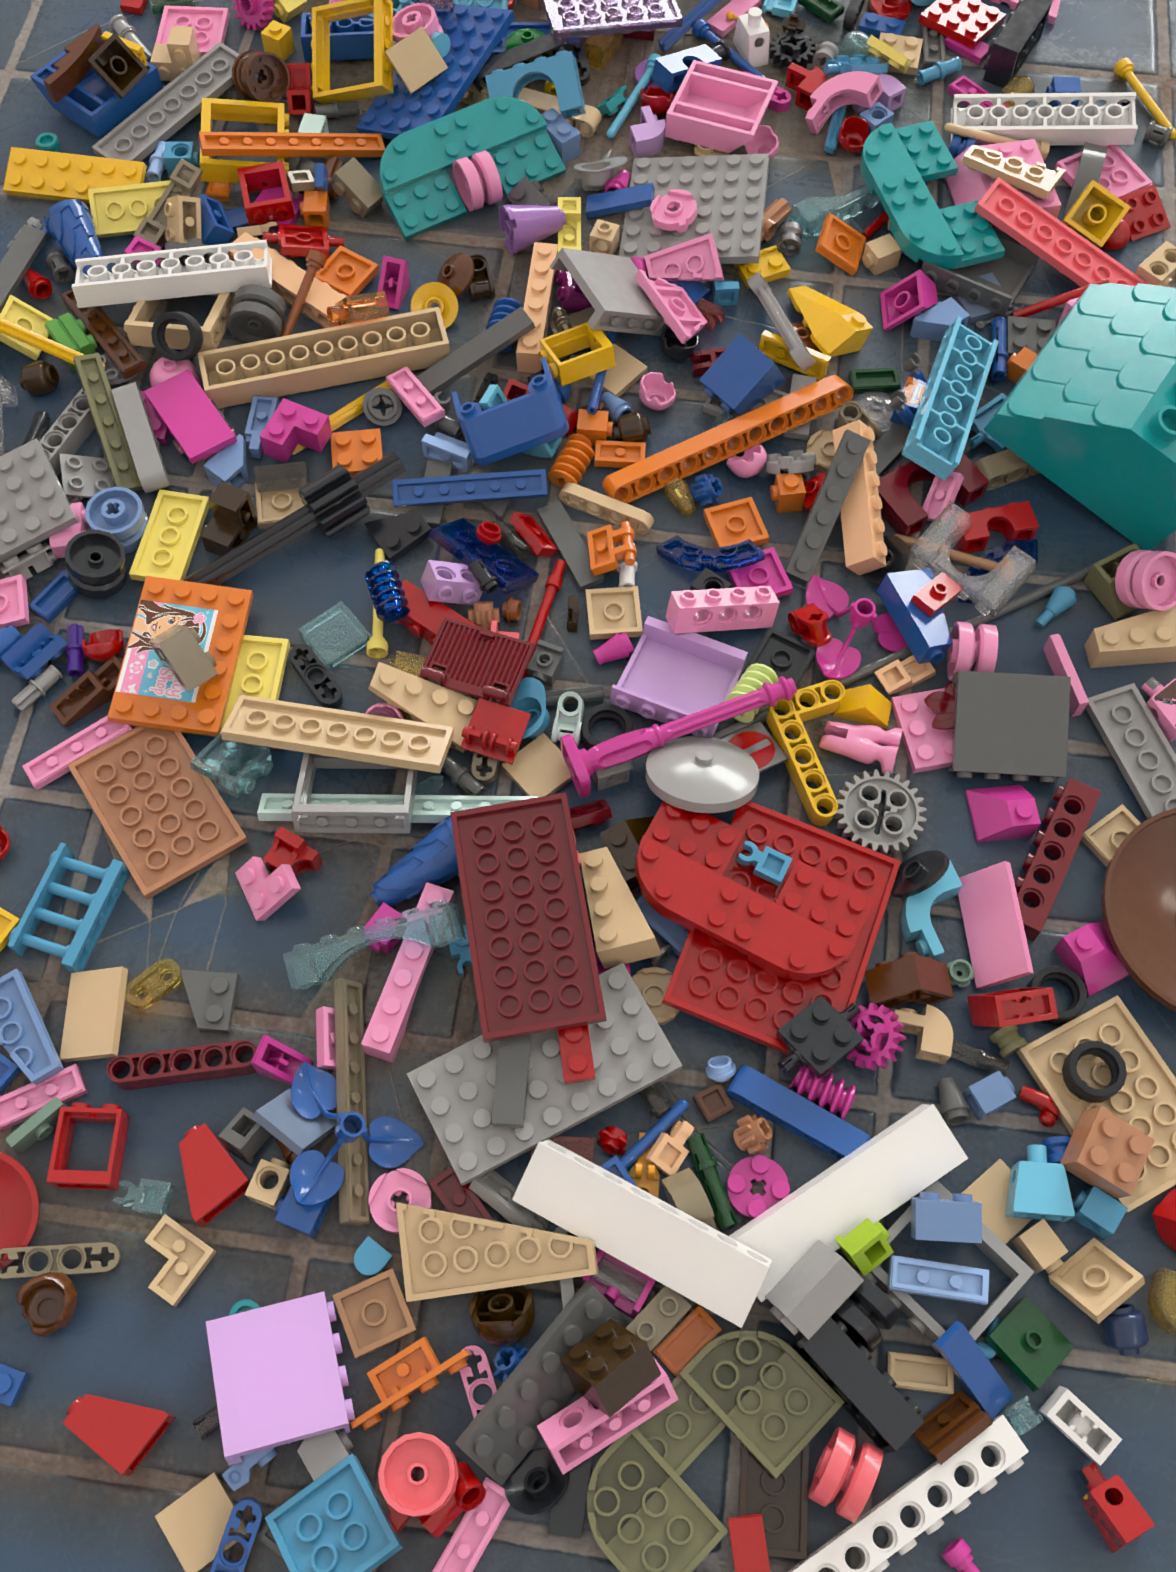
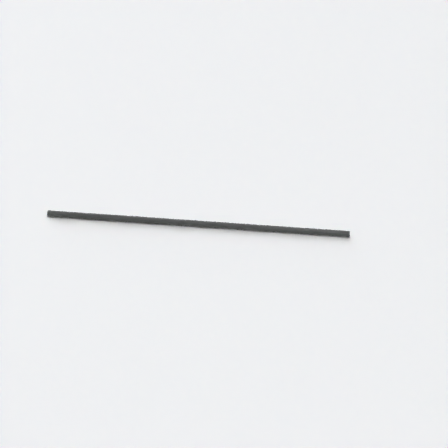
M1092 565L964 622L971 623L973 628H976L980 624H985L1052 594L1056 586H1070L1085 579ZM953 626L950 627V628H948L950 635H951ZM905 647L858 668L847 678L836 681L842 683L843 686L849 685L873 674L897 659L902 661L912 656L913 653L909 647ZM768 709L757 713L753 721L749 723L739 721L715 732L713 738L722 739L759 721L761 723L766 722ZM774 710L778 715L784 714L782 710Z

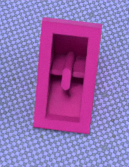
M383 255L376 304L399 310L410 287L408 262Z
M263 1035L251 1064L259 1075L291 1086L301 1064L307 1062L311 1065L313 1060L268 1035Z

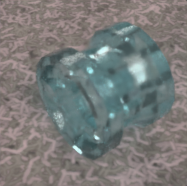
M1028 1394L1000 1411L1001 1415H1004L1010 1421L1012 1428L1018 1436L1031 1430L1044 1420L1041 1414L1035 1412L1032 1408V1400Z

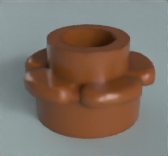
M510 597L508 601L503 602L502 616L506 617L509 623L520 620L521 600H515L514 597Z

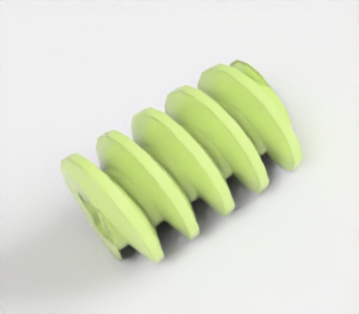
M751 664L747 667L745 673L742 674L740 680L737 681L735 687L732 688L730 694L727 695L725 702L762 688L764 682H768L770 685L778 682V676L774 670L764 664ZM761 707L733 718L742 723H749L753 721L754 716Z

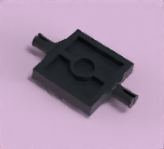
M822 996L818 997L778 1029L776 1036L787 1046L790 1053L778 1063L779 1068H783V1072L788 1073L790 1069L799 1063L820 1079L862 1044L864 1038L849 1022L857 1014H860V1008L858 1006L855 1008L856 1004L851 1003L846 1009L839 1012Z

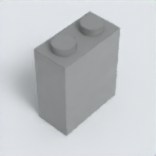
M818 1240L765 1297L773 1305L769 1311L794 1336L800 1332L809 1340L864 1280L842 1256Z

